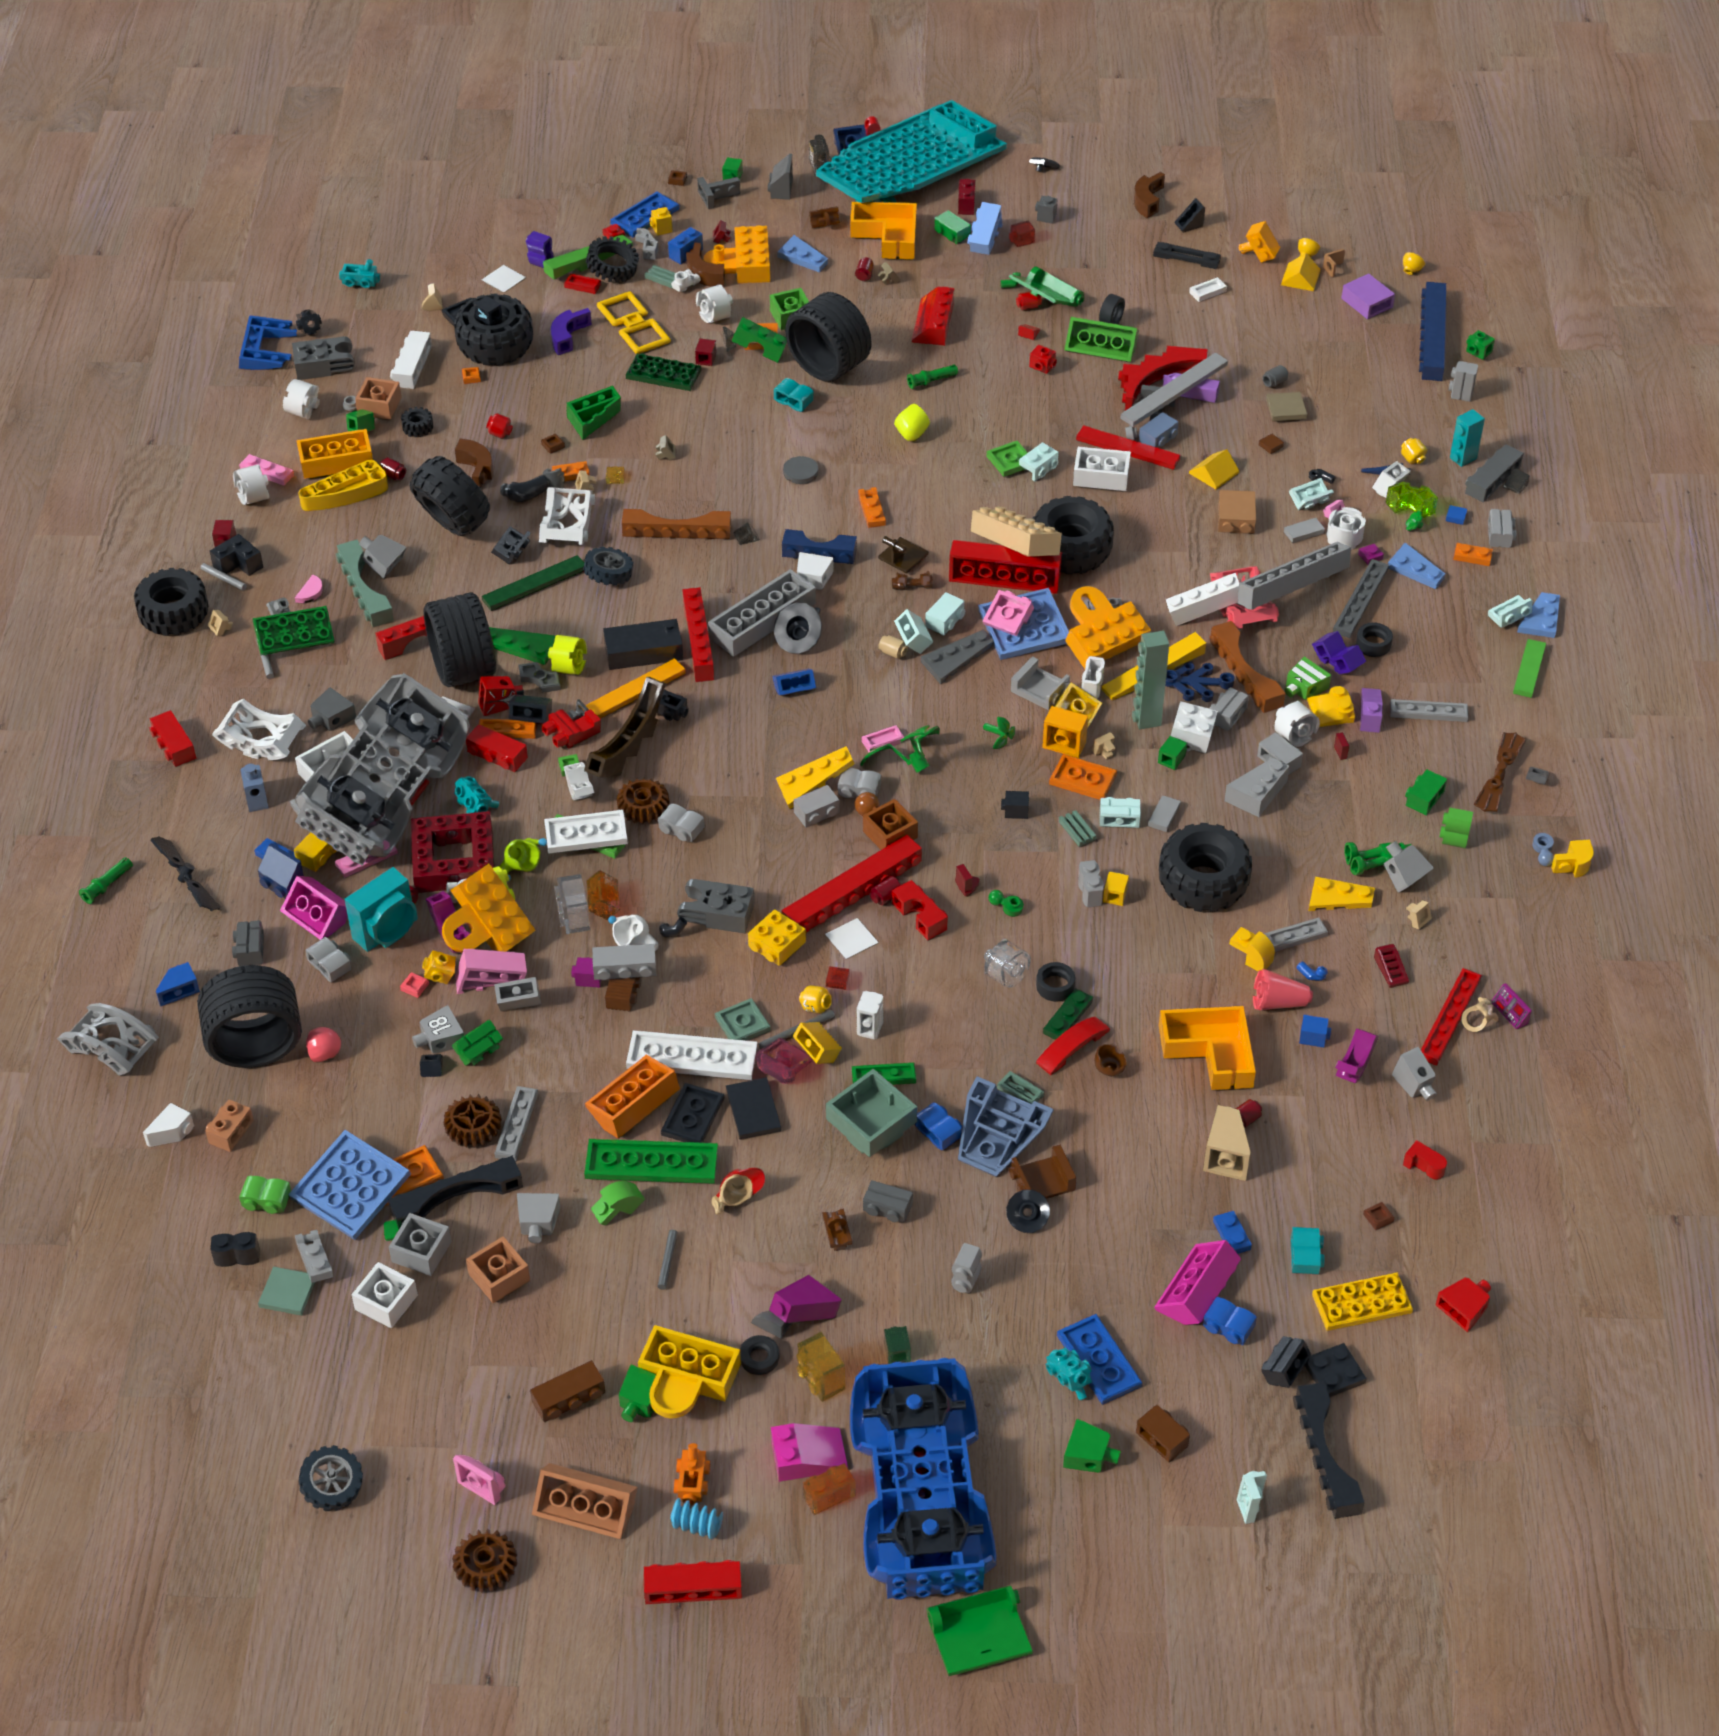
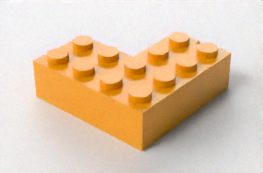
M852 202L850 237L882 238V258L896 259V257H900V259L906 260L914 259L917 203Z
M1244 1006L1160 1010L1158 1026L1164 1059L1206 1057L1211 1090L1230 1089L1231 1086H1234V1089L1254 1087L1256 1071Z

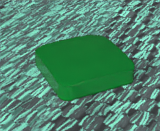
M395 1220L384 1223L385 1240L391 1241L399 1231Z

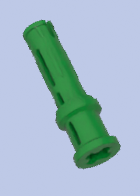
M956 364L928 372L922 370L918 374H908V386L910 389H915L916 386H926L932 381L958 375V367Z
M127 857L122 858L101 877L92 879L91 884L86 888H81L79 895L87 904H92L98 895L104 894L111 883L133 867L131 860L127 859Z

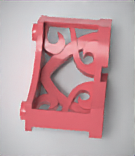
M1257 566L1210 573V578L1212 582L1236 573L1238 577V573L1248 572L1250 578L1261 573ZM1271 601L1255 609H1247L1238 604L1220 609L1222 616L1228 618L1227 622L1232 621L1237 629L1243 628L1242 624L1264 620L1277 622V617L1279 616L1277 606Z

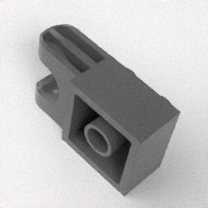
M348 337L292 343L297 380L332 376L331 373L350 371L355 366L354 357L350 354L352 341Z
M698 879L687 881L685 891L688 897L697 901L682 902L678 907V917L686 919L687 922L704 924L706 928L746 934L755 904L754 888Z

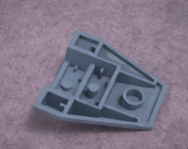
M976 1076L967 1094L958 1161L998 1177L1012 1163V1158L1017 1157L1045 1129L1054 1109L1036 1101L1033 1104L1025 1102L998 1090L996 1084Z

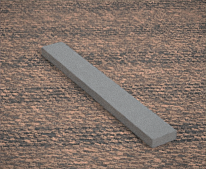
M1215 352L1121 413L1120 419L1134 427L1226 367L1228 360Z

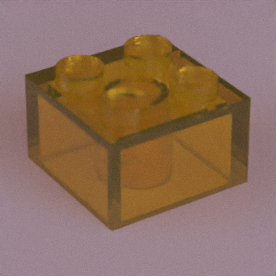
M819 1332L798 1343V1354H796L798 1360L797 1371L802 1379L806 1378L812 1394L814 1396L817 1395L823 1402L844 1391L845 1364L824 1334Z

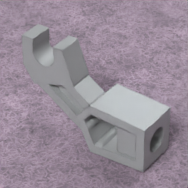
M637 228L636 241L644 243L643 259L656 260L659 250L658 241L654 239L649 230Z

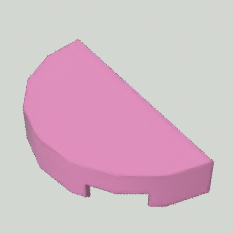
M312 575L296 595L295 602L305 603V601L311 599L314 601L321 596L323 588L319 577Z

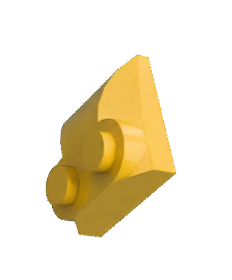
M1070 682L1055 707L1087 715L1088 729L1102 703Z
M1335 686L1330 689L1329 693L1307 698L1310 710L1319 718V727L1354 723V706L1347 689L1344 687Z

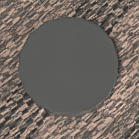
M793 457L785 462L783 474L787 480H792V483L806 484L818 476V465L809 457Z

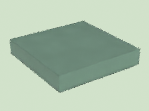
M752 998L715 1013V1019L728 1039L748 1041L771 1031L770 1025Z
M273 1267L258 1302L259 1308L302 1316L315 1282L311 1283L308 1273Z

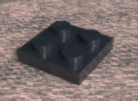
M1345 1343L1311 1355L1305 1364L1315 1383L1325 1382L1329 1397L1363 1385L1367 1380Z

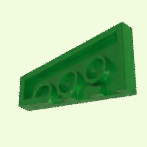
M489 627L494 649L542 665H546L549 661L548 651L550 647H553L556 635Z

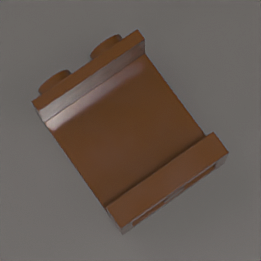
M1061 1144L1053 1146L1052 1157L1020 1166L1017 1158H1012L1009 1173L1011 1179L1016 1180L1018 1192L1021 1190H1034L1048 1199L1075 1191L1076 1176Z

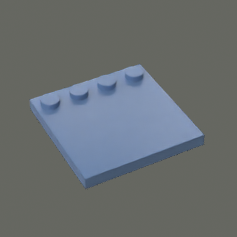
M1049 588L1017 595L1020 598L1027 597L1034 606L1031 616L1026 624L1023 623L1017 636L985 625L990 637L994 640V646L1000 660L1067 644L1065 640L1069 633ZM992 602L978 605L982 619H984Z
M344 1130L288 1195L292 1200L356 1240L411 1173L407 1168Z

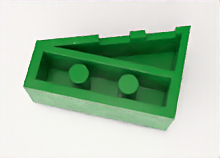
M610 386L567 402L566 417L581 439L584 440L621 411V396L614 386Z

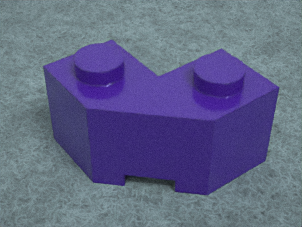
M1339 631L1327 633L1312 643L1320 661L1334 666V671L1338 674L1352 672L1366 662L1359 646L1346 647Z

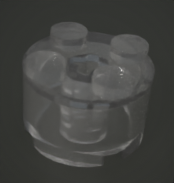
M1002 939L993 949H988L984 955L986 960L984 965L985 974L1008 988L1016 986L1025 977L1023 972L1025 968L1029 969L1031 963L1030 955L1007 939Z

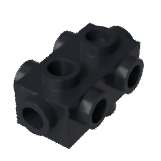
M664 689L657 713L663 715L668 721L673 719L679 721L681 717L685 718L689 712L687 698Z

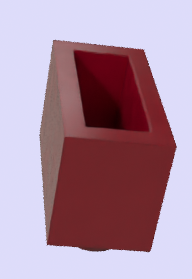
M959 180L958 215H974L976 180Z

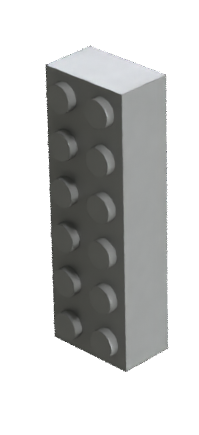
M790 569L708 622L709 639L734 657L773 632L775 620L786 606L796 602L807 603L810 606L816 604L815 587Z

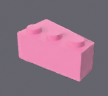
M464 949L455 974L457 994L464 993L463 990L475 988L477 991H483V987L525 979L527 973L525 954Z

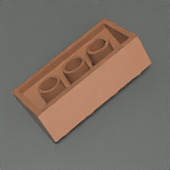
M549 1463L540 1471L532 1515L621 1539L634 1508L638 1487Z

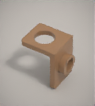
M1344 249L1324 255L1323 268L1331 277L1335 276L1336 265L1344 262Z

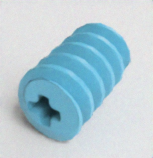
M677 1498L671 1512L673 1528L678 1529L681 1526L682 1531L685 1532L690 1528L692 1534H696L699 1531V1535L702 1537L708 1533V1538L713 1540L720 1530L723 1512L718 1517L716 1516V1509L713 1508L711 1513L708 1514L707 1506L698 1511V1503H695L691 1509L690 1501L688 1500L681 1506V1498Z

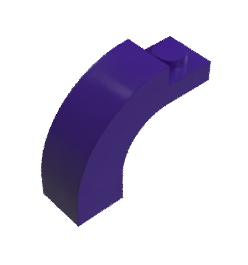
M588 308L574 313L569 309L558 315L552 322V347L557 355L573 351V341L570 335L572 332L592 325L591 311Z

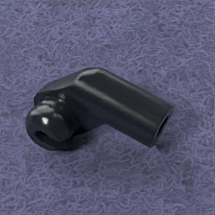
M1312 469L1309 472V479L1312 481L1321 478L1333 484L1336 476L1322 469Z
M679 917L674 926L662 923L659 926L660 934L663 937L679 936L687 925V920Z

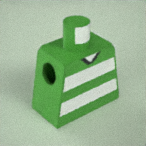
M1304 656L1289 671L1285 693L1289 697L1297 694L1307 700V698L1316 696L1329 689L1331 674Z

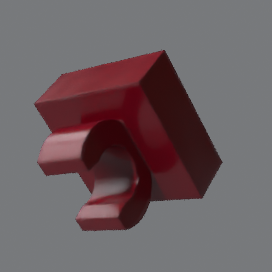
M720 220L713 230V242L719 244L721 239L725 242L730 240L731 236L729 235L731 231L726 229V222Z

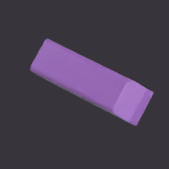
M1181 374L1164 375L1163 386ZM1206 379L1180 397L1215 403L1219 393L1220 381Z

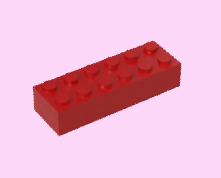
M953 540L949 558V582L1026 591L1049 588L1052 594H1058L1062 552L1059 555L1027 556L1002 545Z

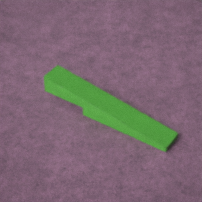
M624 235L617 236L620 238V242L626 240V245L630 243L633 246V242ZM589 246L543 261L544 272L555 280L575 269H578L580 272L588 269L586 257ZM604 252L600 253L598 257L603 261L615 255V253Z

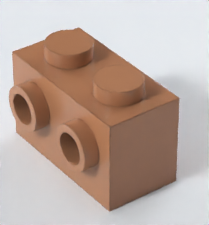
M228 1100L219 1109L213 1121L209 1122L205 1132L208 1143L231 1152L254 1121L251 1108Z

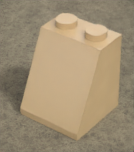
M1218 1105L1207 1142L1203 1171L1246 1181L1251 1152L1240 1111Z

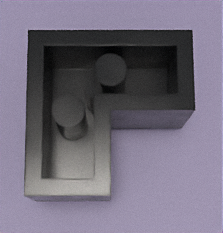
M240 534L209 550L212 566L225 574L239 567L250 576L264 568L261 552Z

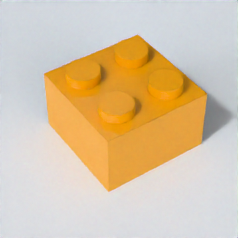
M1051 706L1044 720L1042 748L1079 758L1086 744L1088 716Z

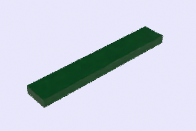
M576 555L482 595V601L492 611L583 572L584 562Z

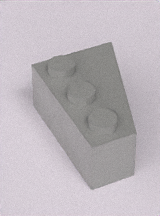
M1271 758L1226 785L1225 802L1259 817L1287 783L1290 766Z

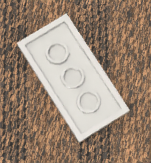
M623 810L544 819L548 853L628 844Z

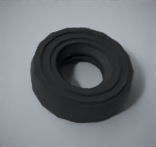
M756 1335L746 1339L740 1347L742 1367L747 1372L755 1375H763L773 1371L780 1358L779 1347L776 1342L770 1337ZM755 1349H764L768 1353V1357L759 1362L753 1360L750 1355Z

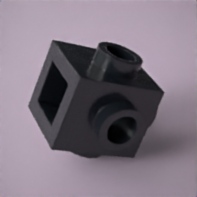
M307 309L301 311L300 314H296L297 328L304 334L313 335L317 333V330L321 329V317L313 310Z

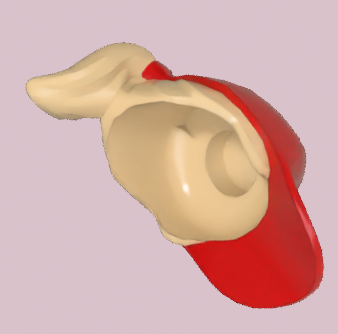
M753 1167L744 1170L735 1169L727 1174L720 1185V1192L712 1198L715 1214L718 1215L724 1212L725 1205L738 1206L757 1193L765 1183L763 1170Z

